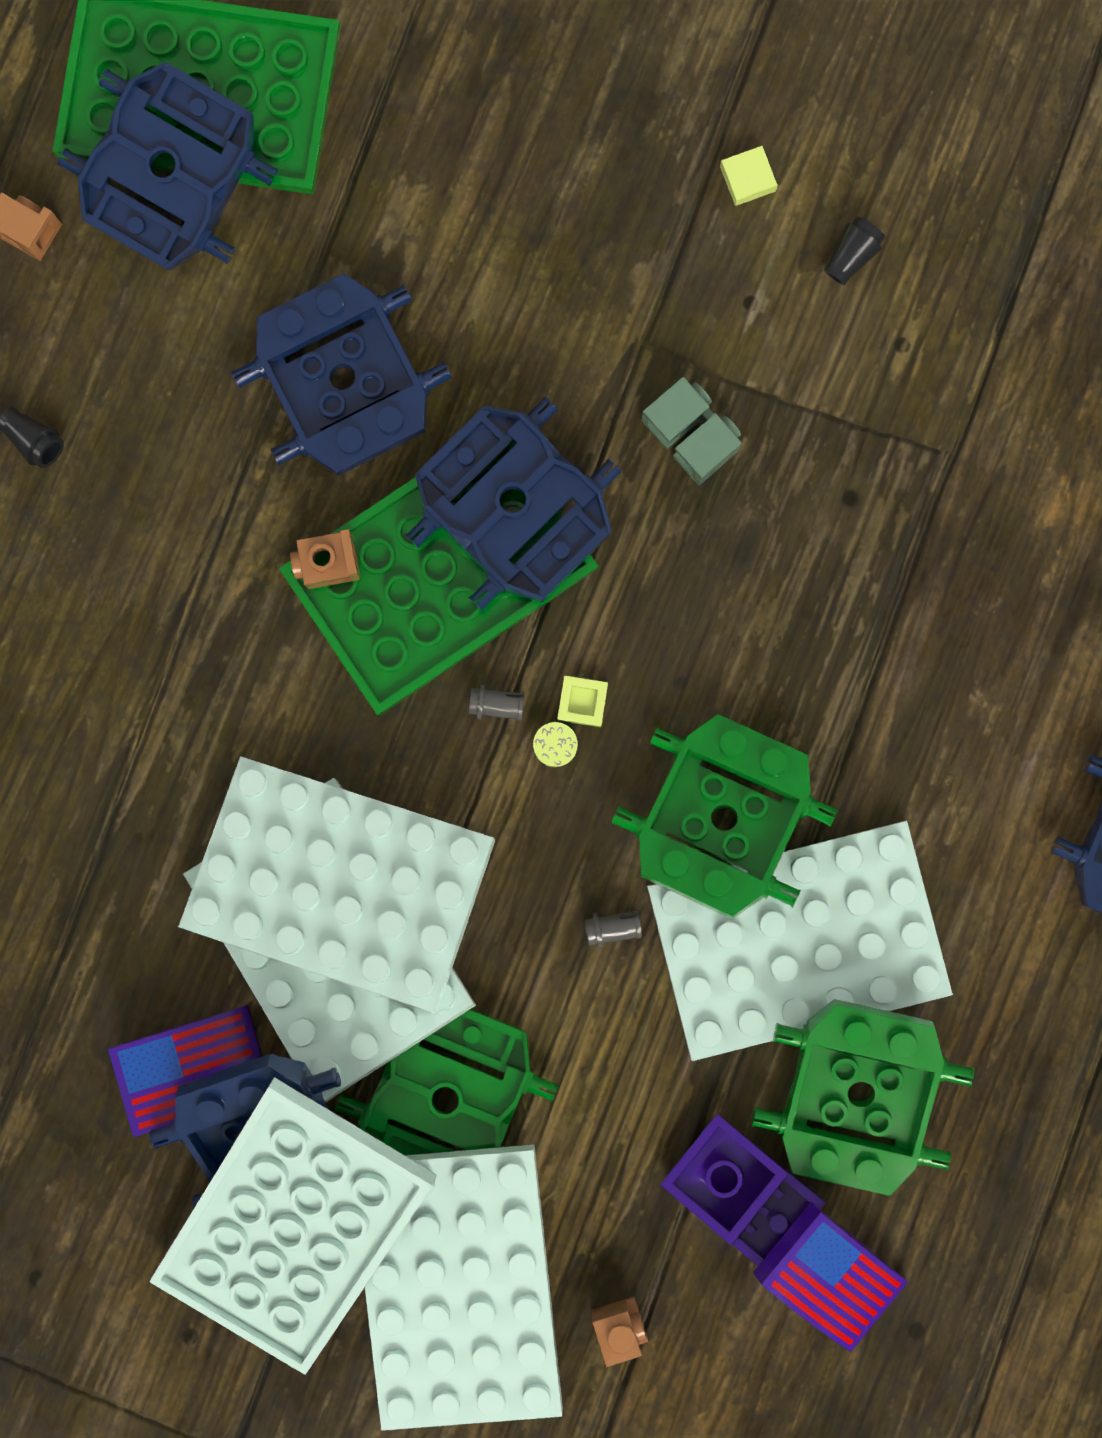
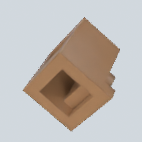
M1 192L0 239L41 261L61 228L62 223L48 208L43 207L41 209L37 204L24 196L19 195L14 200Z
M349 529L342 530L340 533L296 540L298 551L290 553L292 570L295 579L303 578L304 585L308 589L361 580L354 537ZM320 551L330 553V561L325 566L315 564V556Z
M634 1296L592 1309V1323L606 1367L642 1356L640 1344L648 1342V1338Z

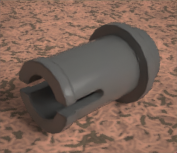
M481 684L480 688H471L469 714L477 715L479 720H481L483 715L521 721L525 692L485 689V684Z
M637 910L598 917L597 913H592V918L584 919L588 946L597 944V948L600 949L603 947V943L642 938Z

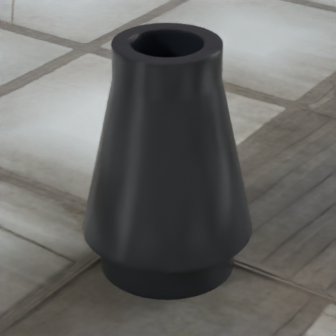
M857 216L852 224H846L824 272L833 280L845 286L857 271L882 250L880 244L884 240L885 235L872 223Z
M14 407L6 409L0 415V430L5 433L30 465L46 468L58 459L64 447V441L59 437L58 430L19 412Z

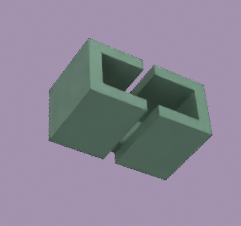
M682 377L643 411L641 421L667 450L700 421L704 423L675 448L677 452L673 455L674 459L699 486L739 451L742 442L738 437L741 436V433L727 416L723 415L720 418L709 409V404L712 403V400L698 383L694 382L690 385Z

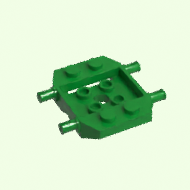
M719 714L689 734L687 738H679L657 727L650 744L674 754L675 760L648 817H641L619 806L612 819V824H616L636 834L635 838L640 842L641 877L730 919L735 918L762 900V898L767 899L768 896L793 908L801 890L787 885L773 876L800 817L804 819L807 815L831 826L838 811L837 808L835 809L813 799L814 796L810 795L808 755ZM705 760L784 796L782 803L700 765ZM726 808L734 812L737 817V824L734 828L722 831L713 825L711 816L718 809ZM667 834L670 835V836H672V837H674V838H676V839H678V840H681V841H683V842H685V843H687V844H689V845H691V846H693V847H696V848H698V849H700V850H702V851H704V852H706V853H709V854H711V855H713V856H715V857H717V858H719V859H721V860H724V861H726V862H728V863H730V864H732V865H734V866H736V867H739V868H741V869H743V870H745V871H747V872H749V873L747 874V873H745V872H743V871H741V870H739V869H737V868H734V867H732V866H730V865H728V864H726V863H724V862H721V861H719V860H717V859H715V858H713V857H711V856H709V855H706V854H704V853H702V852H700V851H698V850H696V849H694V848H691V847H689V846H687V845H685V844H683V843H681V842H678V841H676V840H674V839L668 837Z
M834 999L807 1020L806 1025H803V1029L776 1023L773 1042L799 1047L800 1051L795 1078L790 1088L785 1108H782L781 1113L755 1107L751 1126L774 1130L782 1135L792 1174L890 1196L911 1175L916 1167L921 1166V1164L944 1169L945 1171L949 1169L948 1163L951 1162V1152L926 1147L924 1137L939 1082L949 1081L970 1087L972 1085L971 1079L974 1078V1068L948 1063L947 1058L942 1056L933 1021ZM866 1082L873 1087V1092L865 1100H855L848 1095L849 1088L854 1083ZM808 1120L816 1121L829 1126H837L877 1137L894 1139L893 1146L806 1125Z
M469 1009L423 1040L505 1073L503 1080L424 1048L418 1042L387 1062L371 1103H363L341 1093L334 1111L359 1120L358 1125L361 1126V1130L371 1136L375 1135L378 1140L404 1156L460 1150L389 1121V1118L465 1150L499 1148L521 1094L526 1095L527 1092H530L552 1102L559 1084L534 1075L535 1072L530 1071L527 1031L474 1009ZM442 1087L453 1089L458 1095V1106L449 1112L437 1109L433 1102V1095L437 1089Z

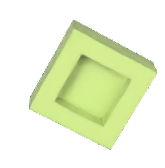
M763 146L721 160L720 168L735 206L776 192L778 185Z
M564 676L557 721L601 727L608 682Z

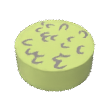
M551 722L542 726L537 731L533 741V748L537 758L543 764L550 767H561L568 764L574 758L578 747L574 731L569 726L559 722Z

